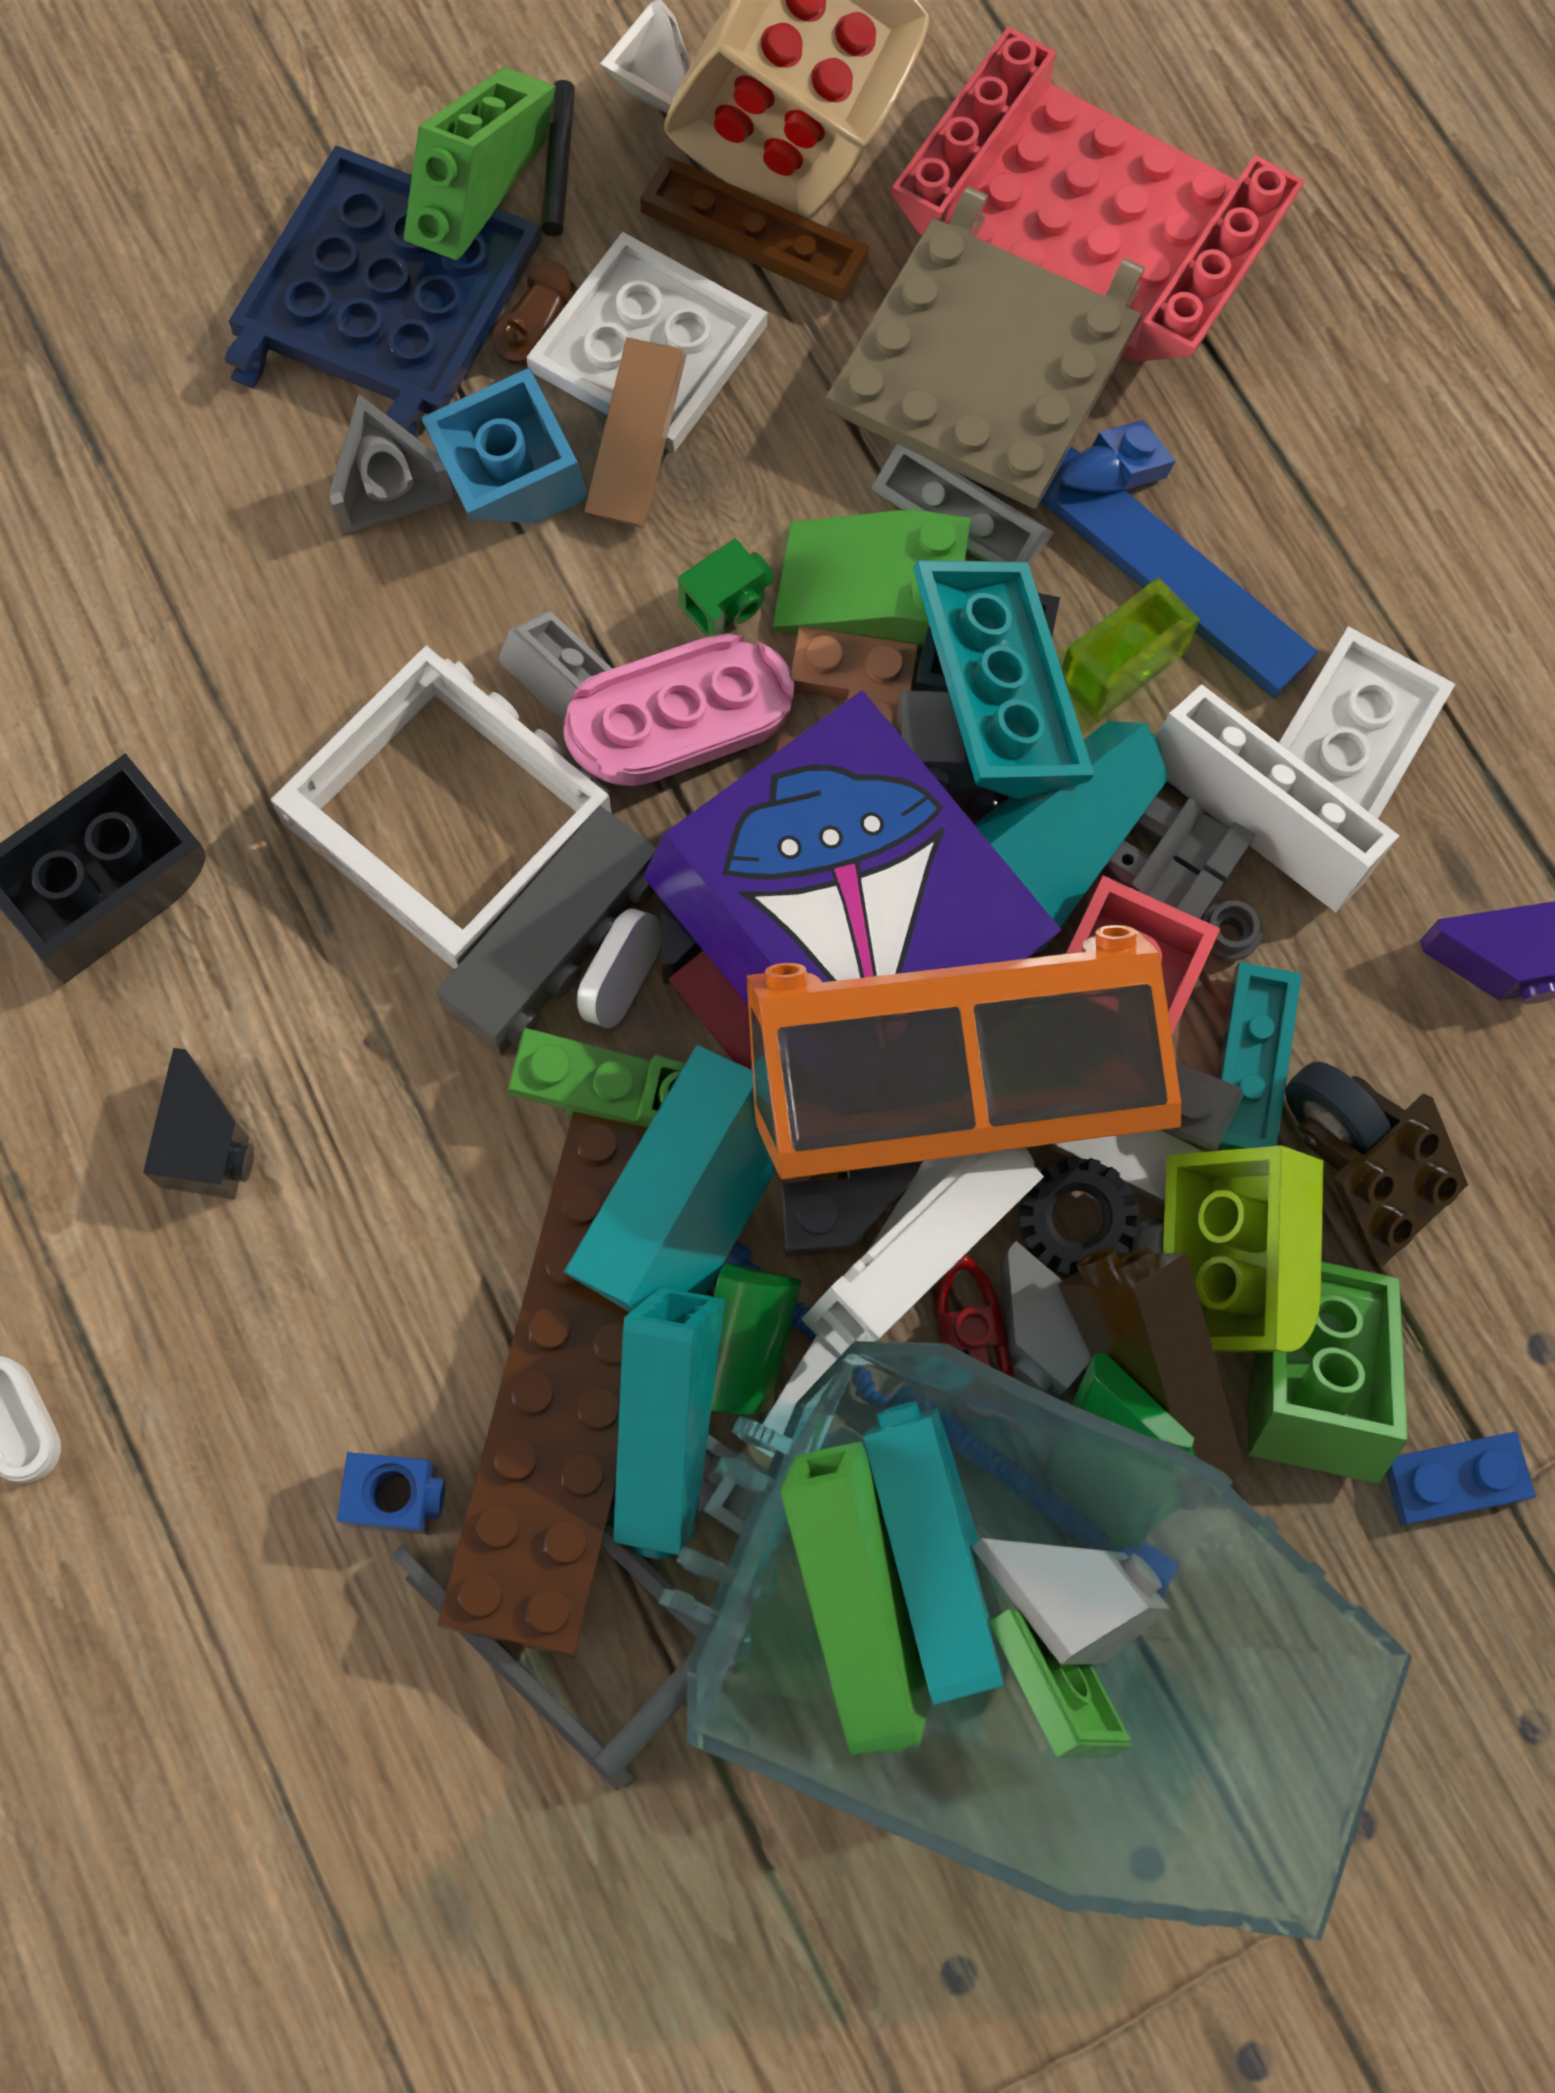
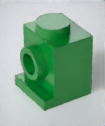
M735 537L678 576L679 606L705 637L725 634L724 628L731 623L742 624L757 613L764 601L765 587L774 582V576L764 558L757 552L749 554Z

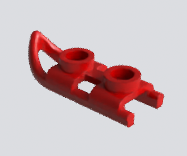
M963 1256L941 1277L936 1293L937 1320L954 1408L957 1413L956 1417H963V1422L965 1423L967 1421L970 1422L971 1417L1007 1411L1010 1426L1020 1425L1023 1423L1001 1310L995 1291L988 1277L978 1264L968 1256ZM966 1270L973 1277L981 1291L986 1307H969L962 1311L949 1313V1290L955 1275L959 1271ZM994 1346L999 1369L997 1372H992L990 1369L987 1347ZM967 1351L970 1356L973 1375L961 1378L957 1352Z

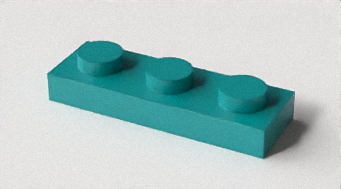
M1239 962L1234 969L1218 1079L1241 1087L1244 1096L1218 1147L1219 1150L1277 1146L1302 977L1301 973Z

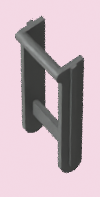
M607 1523L601 1547L691 1633L700 1644L606 1747L500 1641L461 1632L458 1633L618 1791L622 1785L628 1788L636 1779L626 1768L633 1758L720 1663L732 1673L740 1664L737 1658L742 1653L641 1555L635 1553L632 1546L614 1543V1529ZM401 1545L391 1556L409 1574L405 1580L440 1614L448 1583L444 1586Z

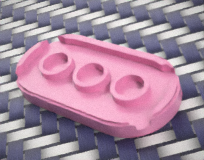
M734 634L711 635L599 673L585 680L575 691L572 701L567 707L563 726L566 746L574 760L585 771L598 779L625 786L648 784L759 744L773 737L783 727L791 710L794 694V681L790 679L791 671L777 652L761 642H758V646H755L751 643L742 642L744 636Z

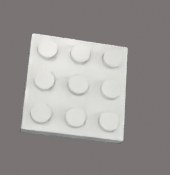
M622 232L526 357L528 368L530 367L535 375L607 415L626 337L683 349L687 357L664 447L675 453L767 327L768 312Z

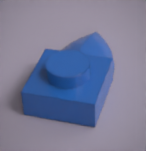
M1141 420L1099 432L1091 447L1081 451L1069 461L1060 481L1063 485L1089 492L1109 493L1123 491L1167 478L1176 460L1145 421Z

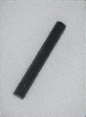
M557 80L553 84L556 87L550 116L541 230L549 236H558L564 230L575 86L568 80Z

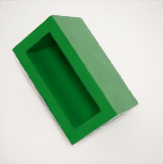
M724 1262L718 1275L714 1297L725 1299L711 1411L732 1414H757L773 1408L802 1283L801 1279Z

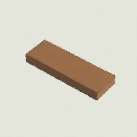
M626 337L584 513L589 517L642 529L645 528L687 357L683 349Z

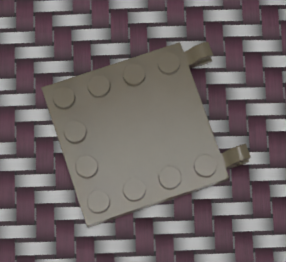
M967 186L956 205L949 224L932 218L827 394L825 410L1036 510L1138 327L1141 313L1129 307L1140 289L1138 282L1145 271V267L1124 258L1112 279L1106 295L1102 296L975 237L985 219V214L981 211L989 195Z

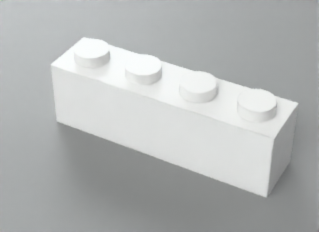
M1202 684L1168 714L1156 735L1161 746V756L1170 774L1167 780L1168 783L1188 798L1191 797L1196 800L1204 811L1226 827L1230 828L1236 822L1255 833L1256 835L1249 846L1335 913L1366 882L1399 837L1396 832Z

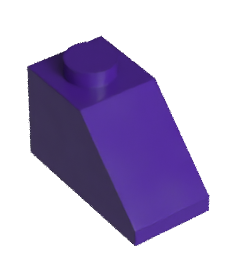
M1555 901L1438 919L1420 939L1424 953L1497 1000L1521 997L1524 1004H1536L1555 998Z

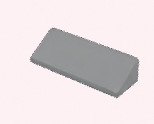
M898 444L871 487L872 491L902 510L915 509L971 518L966 551L985 562H1028L1030 566L1054 533L968 477Z
M551 611L511 628L499 654L500 664L563 724L567 707L580 684L594 675L612 669Z

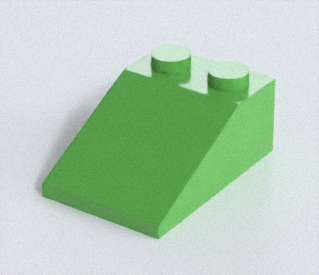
M907 509L791 522L772 633L798 636L799 626L917 644V654L922 655L927 628L930 625L913 567L918 560L965 561L971 518Z
M1321 1261L1319 1313L1313 1332L1307 1342L1298 1350L1291 1352H1255L1249 1394L1248 1456L1379 1484L1408 1440L1399 1278Z

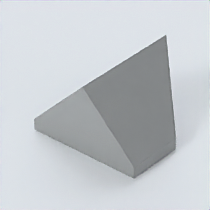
M359 394L329 493L342 535L455 500L449 475L440 456Z

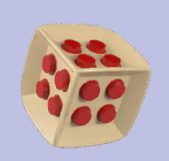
M730 0L729 6L709 31L684 76L667 113L664 131L690 158L726 183L811 219L828 203L858 164L865 146L885 121L923 45L928 29L929 15L918 0Z

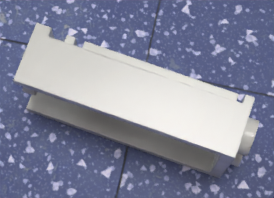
M1026 1148L968 1155L857 1261L844 1276L838 1279L801 1320L850 1366L1044 1177L1034 1167V1161Z

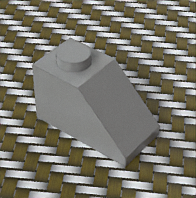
M1016 1241L1009 1248L1000 1263L1009 1356L1017 1362L1013 1370L1025 1384L1042 1395L1049 1390L1058 1398L1091 1362L1092 1357L1058 1287V1284L1063 1281Z

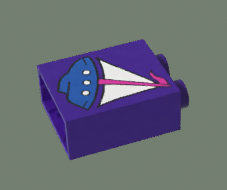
M863 690L666 831L643 876L747 1005L746 975L765 973L766 968L775 964H801L806 967L807 973L816 975L822 982L1028 959L1034 956L1061 931V928ZM1037 997L976 1004L973 1008L975 1023L988 1038ZM957 1007L822 1022L781 1027L777 1031L779 1044L836 1114L871 1087L889 1109H900L954 1065V1062L933 1037L957 1019L961 1013Z

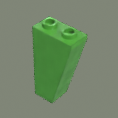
M503 67L418 126L404 241L456 261L464 254L546 142L555 85Z
M860 1441L796 1455L780 1493L851 1755L874 1751L895 1753L904 1750L910 1745L920 1744L932 1699L926 1682L871 1465L863 1443Z

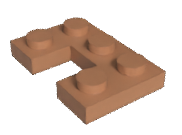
M799 626L790 679L794 681V691L847 699V701L863 690L897 731L901 691L911 690L918 645ZM779 735L777 751L796 737Z

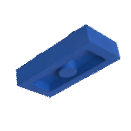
M1517 1431L1398 1455L1386 1472L1400 1526L1536 1497Z

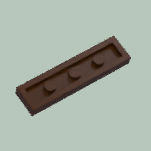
M669 156L665 157L640 197L641 213L840 303H843L868 260V245Z

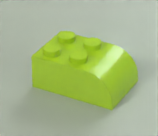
M1282 1145L1167 1155L1163 1253L1185 1254L1192 1270L1214 1353L1291 1352L1302 1347L1311 1336L1318 1318L1321 1296L1323 1160Z

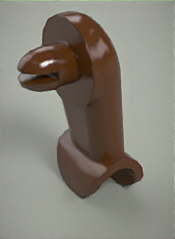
M551 260L542 261L527 276V286L529 289L512 311L502 317L495 325L492 335L493 345L499 356L508 363L515 365L527 364L526 357L561 313L564 304L567 305L578 290L569 279L566 268L558 262Z

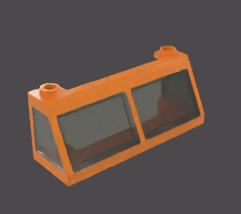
M1122 925L1101 927L1096 930V936L1090 937L1082 943V952L830 982H822L816 975L807 973L805 966L797 963L775 964L766 968L765 973L746 975L755 1124L780 1179L1181 1127V1097L1160 952L1134 928Z

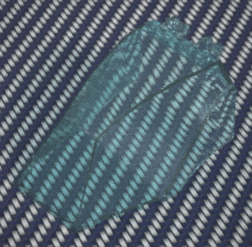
M854 1341L796 1402L783 1435L751 1419L738 1417L732 1433L750 1445L763 1448L775 1454L766 1475L752 1469L749 1464L733 1457L725 1458L722 1456L717 1465L715 1473L743 1488L758 1493L728 1566L684 1546L676 1561L683 1566L684 1570L720 1583L711 1607L697 1602L693 1596L678 1589L669 1590L667 1588L664 1589L658 1603L686 1618L703 1624L687 1661V1744L1066 1911L1080 1912V1910L1120 1914L1132 1919L1144 1920V1917L1181 1921L1193 1926L1207 1927V1925L1242 1928L1254 1933L1315 1940L1322 1939L1412 1656L1360 1605L1349 1603L1323 1578L1326 1572L1316 1562L1306 1561L1277 1533L1279 1526L1269 1516L1259 1515L1230 1487L1233 1481L1224 1472L1170 1442L1158 1441L1068 1404L1010 1377L946 1343ZM914 1401L917 1402L920 1412L938 1407L979 1541L984 1538L1125 1552L1128 1557L1134 1553L1142 1558L1161 1581L1162 1587L1157 1593L1170 1609L1109 1663L1092 1664L1131 1739V1747L1113 1758H1057L1009 1664L1005 1684L1002 1687L935 1705L931 1702L920 1744L910 1745L904 1750L895 1753L874 1751L851 1755L780 1493L795 1456L862 1441L868 1457L863 1436L871 1426L879 1424L877 1413ZM989 1571L1001 1612L1003 1613L1008 1609L1019 1610Z

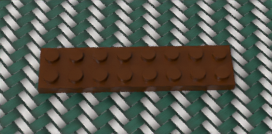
M577 1112L572 1114L437 1623L440 1628L575 1658L616 1488L624 1318L630 1312L566 1275L563 1271L648 1127Z

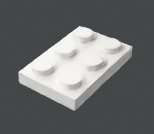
M1348 626L1279 741V744L1378 819L1453 690L1455 683Z

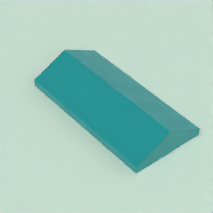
M918 560L913 567L975 784L1020 800L1089 782L1094 776V772L1028 562Z
M699 1045L694 1048L563 1273L629 1312L634 1310L659 1288L706 1295L776 1171L755 1124L752 1070ZM766 1079L767 1098H770L769 1083Z

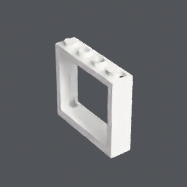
M426 645L270 800L281 822L455 970L594 811L601 805L611 814L612 812L608 795L610 791L599 783L595 776L583 768L578 770L564 759L562 748L549 734L541 729H537L534 733L518 721V713L504 697L496 692H492L489 696L473 684V676L461 662L458 661L454 664L448 658L444 660ZM434 696L576 812L463 930L321 810Z

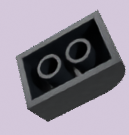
M125 753L0 843V909L42 962L63 984H66L174 904L192 886L202 871L205 862V851L200 842Z

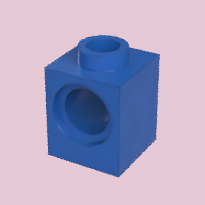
M347 1452L337 1522L347 1527L428 1535L430 1519L440 1520L445 1499V1479L436 1478L437 1467L429 1460ZM393 1477L407 1478L411 1485V1497L406 1506L396 1512H384L378 1500L382 1485Z

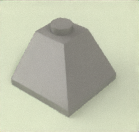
M984 1538L972 1547L1061 1665L1109 1663L1170 1609L1157 1593L1162 1587L1158 1576L1142 1558L1134 1553L1128 1557L1125 1552Z

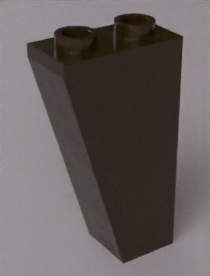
M1113 1247L1097 1250L1082 1258L1077 1263L1079 1271L1058 1284V1287L1091 1357L1095 1353H1106L1195 1438L1192 1446L1195 1454L1193 1466L1181 1474L1179 1478L1186 1491L1184 1502L1197 1504L1243 1472L1245 1465L1190 1264L1185 1254L1154 1253L1152 1248H1142L1131 1253H1116Z

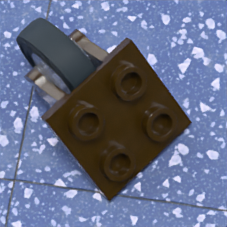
M1324 1062L1310 1063L1302 1068L1287 1084L1285 1088L1287 1103L1300 1124L1297 1127L1298 1130L1307 1135L1303 1141L1310 1149L1319 1154L1338 1171L1332 1179L1366 1254L1374 1266L1381 1269L1468 1186L1433 1097L1423 1093L1405 1110L1377 1093L1364 1079L1358 1076L1350 1077L1338 1068Z

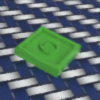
M1008 1609L989 1621L1057 1758H1113L1131 1747V1739L1092 1664L1061 1665L1020 1610Z

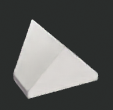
M662 0L654 1L648 5L600 63L632 97L665 113H668L672 100L690 67L676 17Z

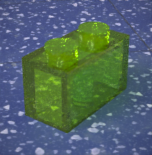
M1157 577L1067 648L1061 669L1068 692L1097 722H1100L1187 652L1200 619Z

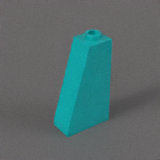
M1107 721L1084 739L1094 776L1089 782L1020 800L1008 797L974 824L1059 927L1063 925L1170 777L1161 756L1160 743L1149 730L1147 723ZM1050 941L1045 946H1043L1036 954H1038L1045 947H1047Z
M659 1288L624 1318L613 1542L633 1546V1551L644 1557L662 1559L671 1557L673 1554L680 1555L696 1534L725 1299Z
M914 1401L885 1409L877 1413L879 1424L871 1426L863 1438L933 1705L1002 1687L1005 1684L1009 1662L989 1624L990 1620L1002 1614L989 1570L972 1549L979 1542V1538L938 1407L920 1412L917 1402Z

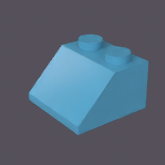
M530 367L421 417L470 519L538 523L587 500L588 492L579 464Z

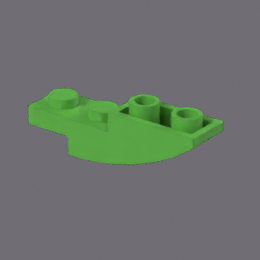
M524 1028L520 1037L507 1095L567 1110L565 1116L572 1117L573 1112L649 1127L686 1063L654 1055L650 1060Z

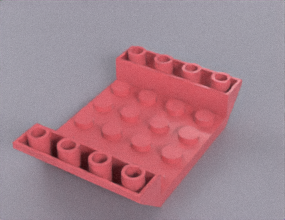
M1007 27L892 186V197L922 237L932 218H936L946 224L950 223L956 205L967 186L989 195L988 200L981 211L985 214V219L975 237L1102 296L1106 295L1112 279L1124 258L1145 267V271L1138 282L1140 289L1129 307L1141 313L1140 321L1121 357L1130 362L1193 356L1302 190L1305 180L1257 155L1253 156L1238 180L1220 172L1052 84L1051 78L1057 51Z

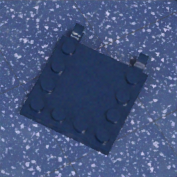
M335 145L229 319L232 333L234 336H237V339L230 345L224 358L226 363L236 367L231 375L232 381L253 389L263 374L268 351L271 350L395 400L387 410L386 415L417 438L421 428V417L424 416V413L430 414L449 405L542 241L540 225L496 208L467 250L457 261L409 243L403 239L412 175Z

